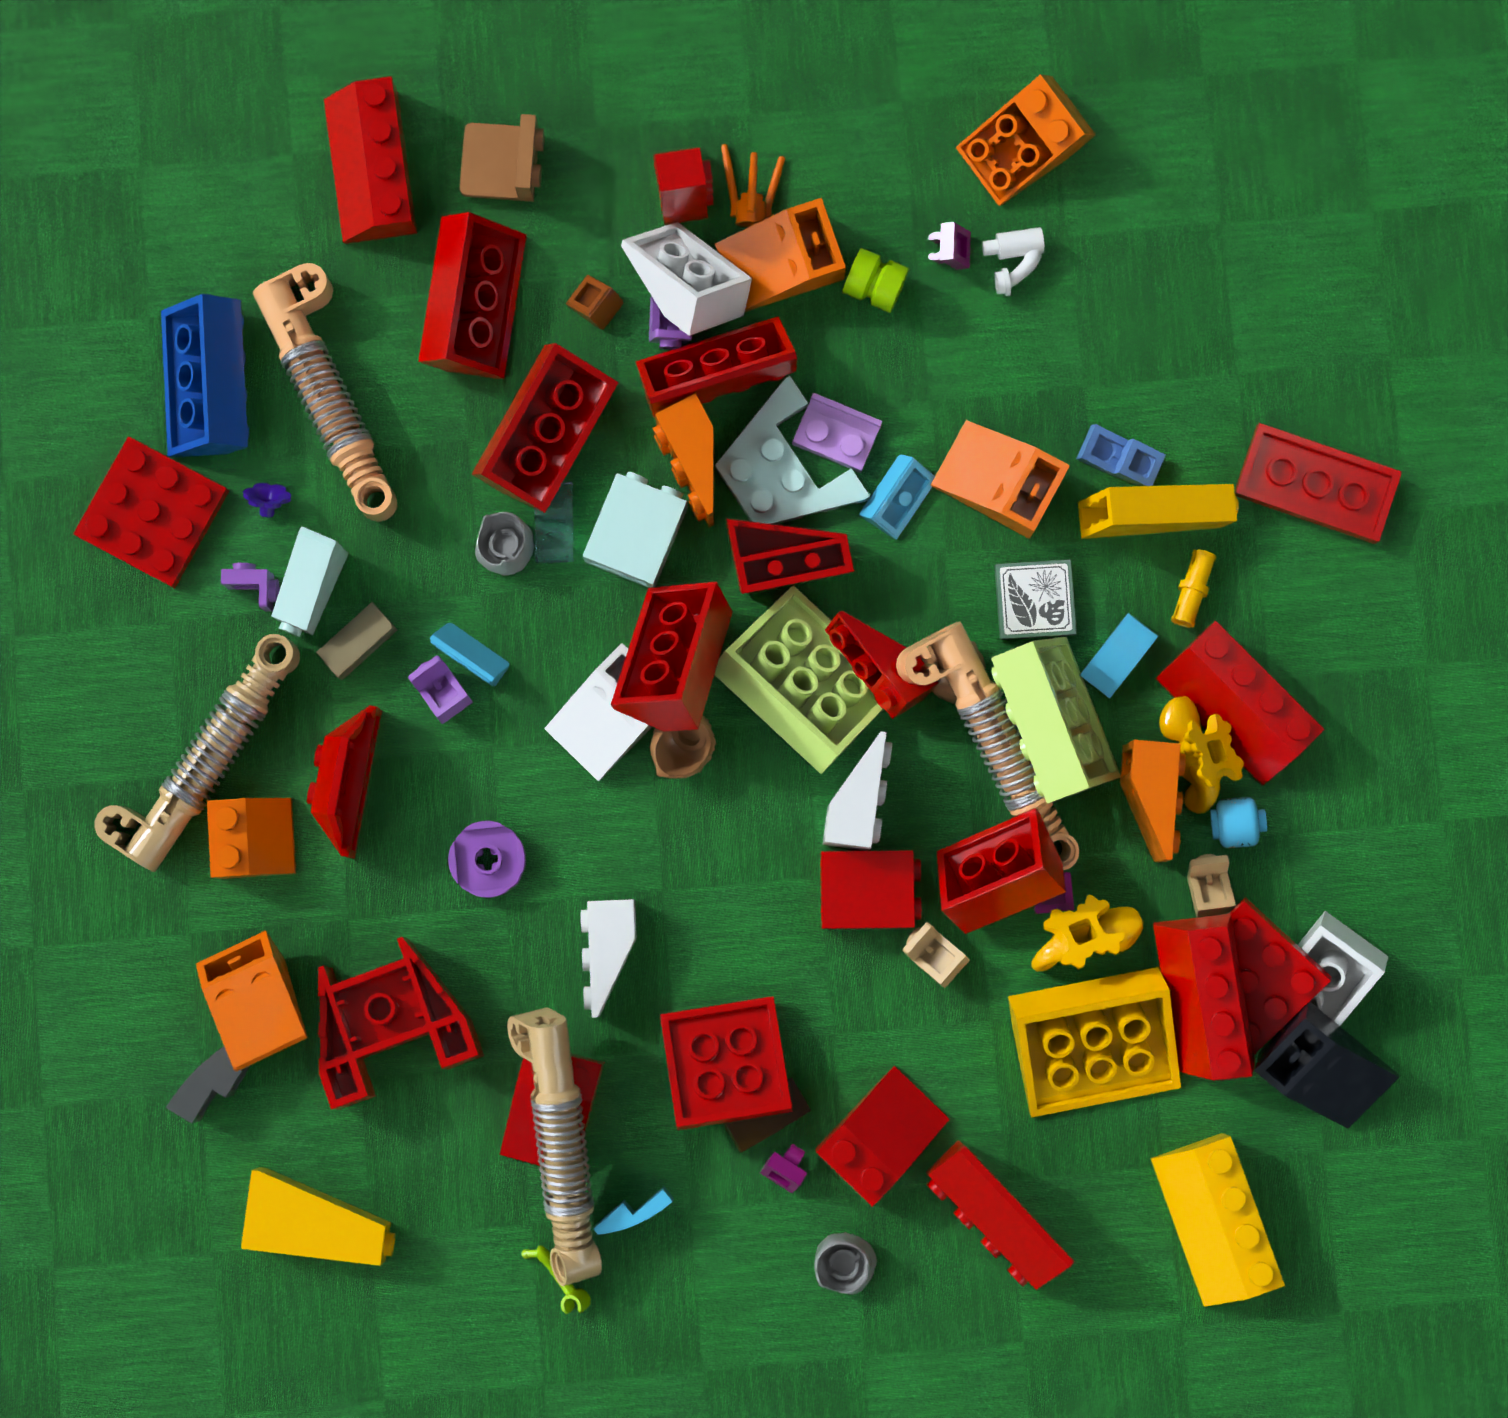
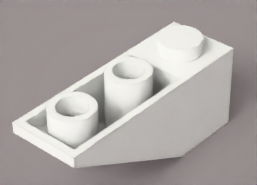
M634 899L587 901L588 910H581V931L589 935V948H582L583 971H590V986L584 987V1009L591 1010L592 1018L600 1017L637 939Z

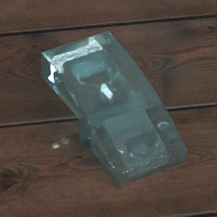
M562 482L546 513L534 508L536 563L574 562L573 483Z

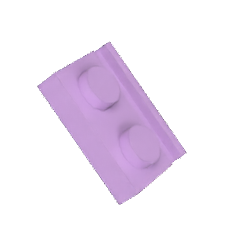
M813 393L792 445L861 473L882 421Z

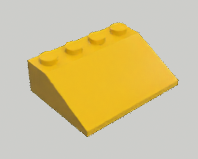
M1158 967L1008 996L1013 1033L1031 1118L1181 1088L1170 991Z

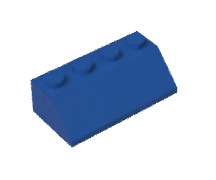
M200 294L161 310L168 457L221 455L247 448L249 427L246 416L247 389L245 387L244 375L246 356L243 350L242 329L244 318L241 314V300Z

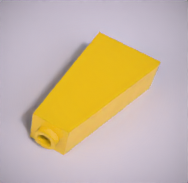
M1234 484L1108 487L1078 502L1081 539L1224 527L1237 521L1239 502L1234 493Z
M258 1167L251 1171L241 1249L380 1266L386 1261V1256L392 1257L395 1233L390 1232L391 1222L264 1167Z

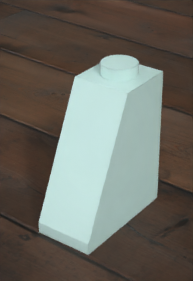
M301 526L271 615L281 622L279 629L297 637L301 636L302 631L310 635L314 634L349 554L336 540Z

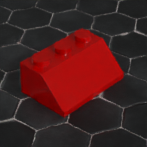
M1036 808L936 851L941 910L965 934L1066 892L1061 858L1040 812Z

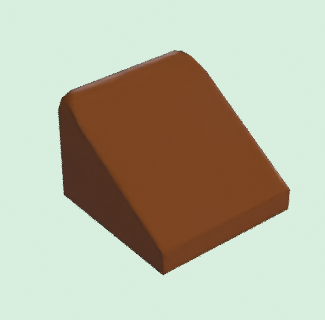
M587 275L565 304L595 327L603 330L623 305V300L613 288Z

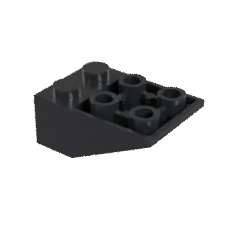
M1311 1002L1304 1006L1259 1052L1254 1070L1284 1096L1346 1128H1349L1400 1077L1397 1072Z

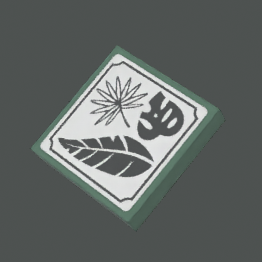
M1071 559L995 564L1000 640L1076 635Z

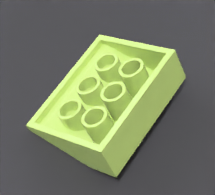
M793 585L724 651L719 658L714 675L822 774L874 720L883 708L878 705L874 694L864 681L856 676L851 664L842 652L831 643L829 635L825 631L831 620Z
M1067 637L1031 641L991 658L994 665L992 667L994 681L1000 689L1003 688L1008 701L1006 703L1007 715L1014 725L1017 724L1022 737L1020 739L1021 751L1025 759L1032 763L1036 774L1033 778L1035 788L1041 797H1045L1047 804L1121 777L1084 680L1080 676V670Z

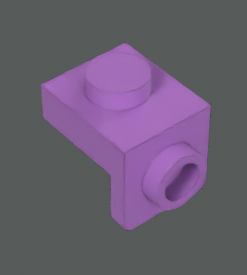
M651 297L649 342L659 343V348L664 350H673L689 343L692 340V335H687L664 317L655 300Z
M233 563V569H221V584L229 590H259V607L266 612H273V603L276 602L280 591L279 580L274 579V574L267 569H256V564Z
M438 655L422 663L416 671L408 676V679L419 691L441 724H444L473 703L455 675Z

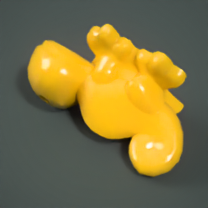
M1187 696L1171 699L1162 709L1159 726L1165 738L1178 741L1181 744L1180 753L1186 755V767L1183 777L1191 783L1185 792L1184 804L1190 811L1201 814L1207 812L1217 801L1220 792V780L1223 775L1233 781L1242 779L1241 769L1244 763L1230 745L1232 741L1229 735L1232 728L1230 723L1223 721L1219 714H1213L1209 717L1207 729L1203 734L1200 716L1194 702Z
M1090 894L1087 895L1085 904H1079L1075 912L1070 910L1062 912L1059 909L1051 910L1050 918L1044 921L1043 926L1044 930L1054 935L1034 956L1031 961L1032 969L1036 972H1043L1051 969L1059 961H1061L1062 965L1072 964L1076 968L1081 969L1085 965L1086 958L1091 957L1093 952L1103 955L1108 951L1113 955H1117L1119 952L1128 950L1138 940L1143 930V920L1139 912L1133 907L1124 906L1109 909L1110 904L1108 901H1098L1095 896Z

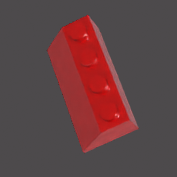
M388 76L354 81L324 99L343 243L348 244L417 234L399 97L393 78Z
M471 212L441 217L418 362L447 372L504 379L527 234Z
M779 316L635 361L653 417H655L656 413L695 393L701 404L708 403L715 397L731 392H742L750 388V386L765 381L780 380L787 374L797 371V355Z
M557 343L544 345L471 475L501 493L546 513L619 382Z
M717 582L648 588L611 701V706L614 710L663 732L699 729L733 613Z
M1217 621L1206 627L1155 678L1173 698L1187 696L1194 702L1200 716L1201 726L1205 730L1207 729L1208 719L1213 714H1219L1223 721L1231 724L1232 728L1229 735L1232 741L1230 745L1235 750L1236 755L1242 758L1243 768L1261 786L1265 785L1298 757L1325 730Z
M1231 914L1154 922L1153 928L1161 974L1170 991L1179 1072L1209 1080L1252 1077L1255 1056Z
M961 1141L955 1142L925 1171L931 1178L926 1185L941 1201L949 1197L958 1206L953 1212L956 1217L969 1230L975 1225L985 1235L980 1242L995 1258L1001 1253L1012 1264L1007 1271L1022 1287L1029 1282L1037 1290L1074 1263L1071 1257Z

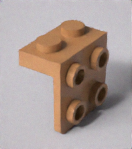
M521 114L520 126L469 123L465 126L460 177V191L463 196L534 202L535 187L540 188L542 166L537 164L538 151L544 150L545 140L544 128H539L536 115Z

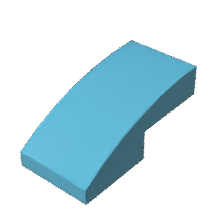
M1128 612L1083 669L1080 676L1110 699L1154 643L1158 635Z
M663 1186L636 1211L631 1208L626 1200H623L595 1224L593 1229L598 1235L627 1229L654 1216L672 1203L674 1198Z

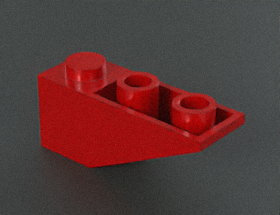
M844 611L838 612L825 629L831 643L842 652L851 664L856 676L864 681L874 694L878 705L885 709L892 719L924 700L939 684L938 681H935L931 684L919 685L910 684L902 680L897 672L896 663L899 654L907 647ZM916 658L917 665L912 667L913 671L922 672L921 667L924 665V662Z

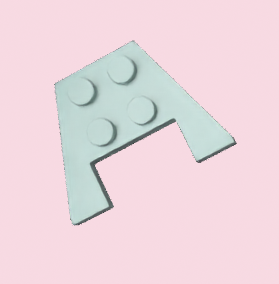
M790 376L783 380L715 465L721 478L752 522L777 525L818 512L835 510L845 505L862 503L870 498V495L852 468L818 489L777 428L778 425L808 407V402Z

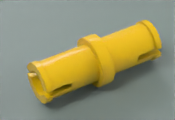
M1201 549L1193 550L1186 577L1180 581L1178 587L1181 593L1171 618L1173 623L1182 627L1194 628L1202 598L1207 597L1209 588L1206 585L1216 560V555Z

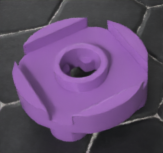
M480 821L467 826L451 845L448 856L449 869L454 880L469 893L484 898L497 897L507 893L519 883L526 866V853L522 841L513 830L498 822ZM489 848L491 854L498 856V862L493 863L492 869L486 871L483 864L477 863V857L483 856V849Z

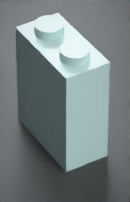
M627 472L626 476L617 473L582 557L588 564L648 588L656 587L688 509L687 501L682 499L683 493L676 489L662 486L661 490L647 485L648 479L632 472Z

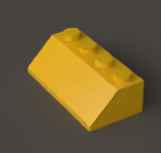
M1220 1133L1150 1158L1204 1307L1250 1299L1285 1286L1231 1136Z

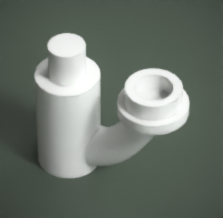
M1041 227L996 233V239L982 241L984 256L997 254L999 260L1024 256L1023 261L1011 273H1009L1007 268H1002L1000 272H995V287L998 295L1010 296L1011 288L1021 282L1037 267L1042 253H1044V237Z

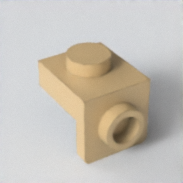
M1205 854L1190 861L1187 880L1196 917L1229 914L1236 907L1228 876L1230 863L1228 855L1216 856L1214 854Z
M929 922L915 929L909 935L906 946L903 948V952L944 989L970 961L963 952L943 937Z

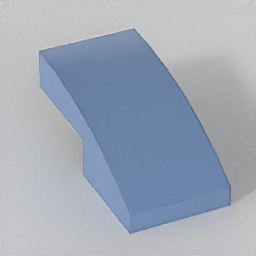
M1094 424L1090 426L1076 459L1137 486H1153L1166 455L1135 439L1127 440Z

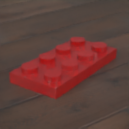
M1259 423L1255 428L1234 493L1236 497L1377 544L1380 541L1402 471Z

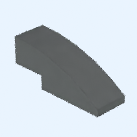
M222 1047L197 1067L180 1086L166 1108L192 1124L199 1122L217 1093L225 1098L235 1094L252 1065L235 1072L225 1047Z

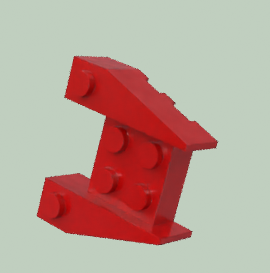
M405 937L397 938L403 959L337 983L333 968L324 965L318 967V996L320 997V1022H318V1037H320L319 1075L331 1110H340L376 1096L364 1058L430 1034L442 1069H451L484 1056L472 1019L410 939Z

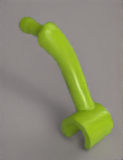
M539 1245L535 1250L524 1249L522 1251L524 1259L537 1257L556 1280L550 1262L551 1252L547 1248ZM558 1283L566 1295L561 1301V1309L564 1313L568 1314L574 1310V1300L578 1305L579 1313L584 1312L589 1307L591 1298L587 1291L576 1289L573 1284L561 1286Z

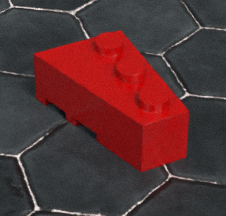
M700 147L653 154L664 225L707 219V206L714 205L713 178L710 160H702Z
M725 518L741 594L854 572L848 538L845 533Z

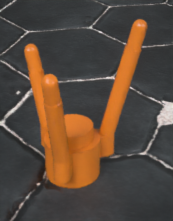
M723 144L721 150L731 202L730 217H736V225L748 228L771 217L772 204L781 178L785 157L779 156L764 202L763 195L756 193L758 154L752 152L750 155L748 192L742 193L741 200H738L729 147L727 144Z

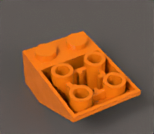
M1040 74L955 148L998 206H1001L1067 160L1096 134L1053 76Z
M822 198L785 209L715 243L719 254L752 278L745 312L844 280L846 266Z
M695 393L656 413L657 426L652 429L655 434L654 439L663 456L670 453L673 458L670 461L671 471L681 489L687 486L691 492L687 495L690 500L688 503L698 522L705 519L708 527L714 525V430Z
M966 420L930 486L1030 539L1070 465L1037 447Z
M1133 740L1123 745L1120 785L1153 861L1157 863L1170 861L1173 858V853L1177 854L1180 847V831L1175 830V816L1181 815L1183 807V793L1177 792L1178 776L1183 777L1185 773L1186 755L1180 753L1181 744Z
M263 931L196 963L203 994L235 1072L307 1038L285 958L267 931Z

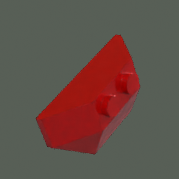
M369 705L327 734L323 745L318 744L314 757V766L319 767L316 782H311L309 785L307 804L312 805V815L339 854L346 858L355 859L382 715V710L376 706Z

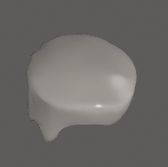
M510 512L485 515L476 540L475 556L477 561L487 570L503 576L512 575L523 570L530 561L535 546L532 529L521 518Z
M844 1232L828 1235L818 1245L815 1254L814 1270L819 1286L842 1294H857L861 1292L873 1277L877 1264L876 1254L867 1241L854 1234Z

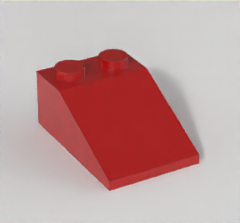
M571 1053L574 1084L580 1088L582 1098L579 1105L583 1108L581 1114L584 1118L581 1122L585 1124L583 1131L586 1132L605 1062ZM523 1058L499 1155L540 1166L538 1162L539 1155L537 1154L539 1148L536 1145L537 1139L534 1129L536 1123L533 1121L534 1114L532 1112L533 1107L531 1106V1093L535 1089L532 1063Z
M893 1066L815 1148V1151L873 1207L900 1179L950 1119L899 1069Z

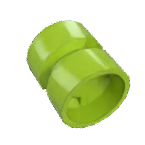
M860 248L847 276L842 293L858 300L869 297L872 306L891 313L910 268L892 260L884 264L881 261V255Z

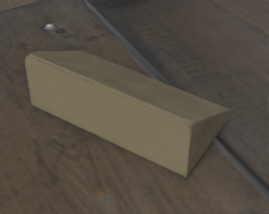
M371 602L316 653L340 680H343L398 629Z

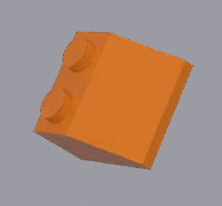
M238 798L207 801L211 878L228 879L296 874L292 798Z

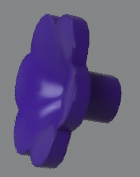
M257 483L253 485V488H246L243 491V497L248 500L249 505L260 507L259 514L262 517H273L276 508L291 501V494L286 492V487L280 484Z

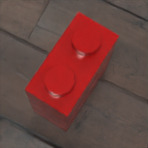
M913 850L821 851V929L915 928V920H921L922 916L921 897H914V882L921 881L920 859H914Z

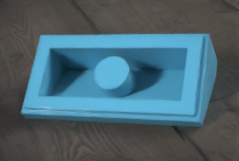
M899 455L859 515L897 540L931 490L932 486L930 485L935 476L913 457Z
M453 623L445 624L430 637L431 644L492 687L497 685L509 668L510 664L508 661Z

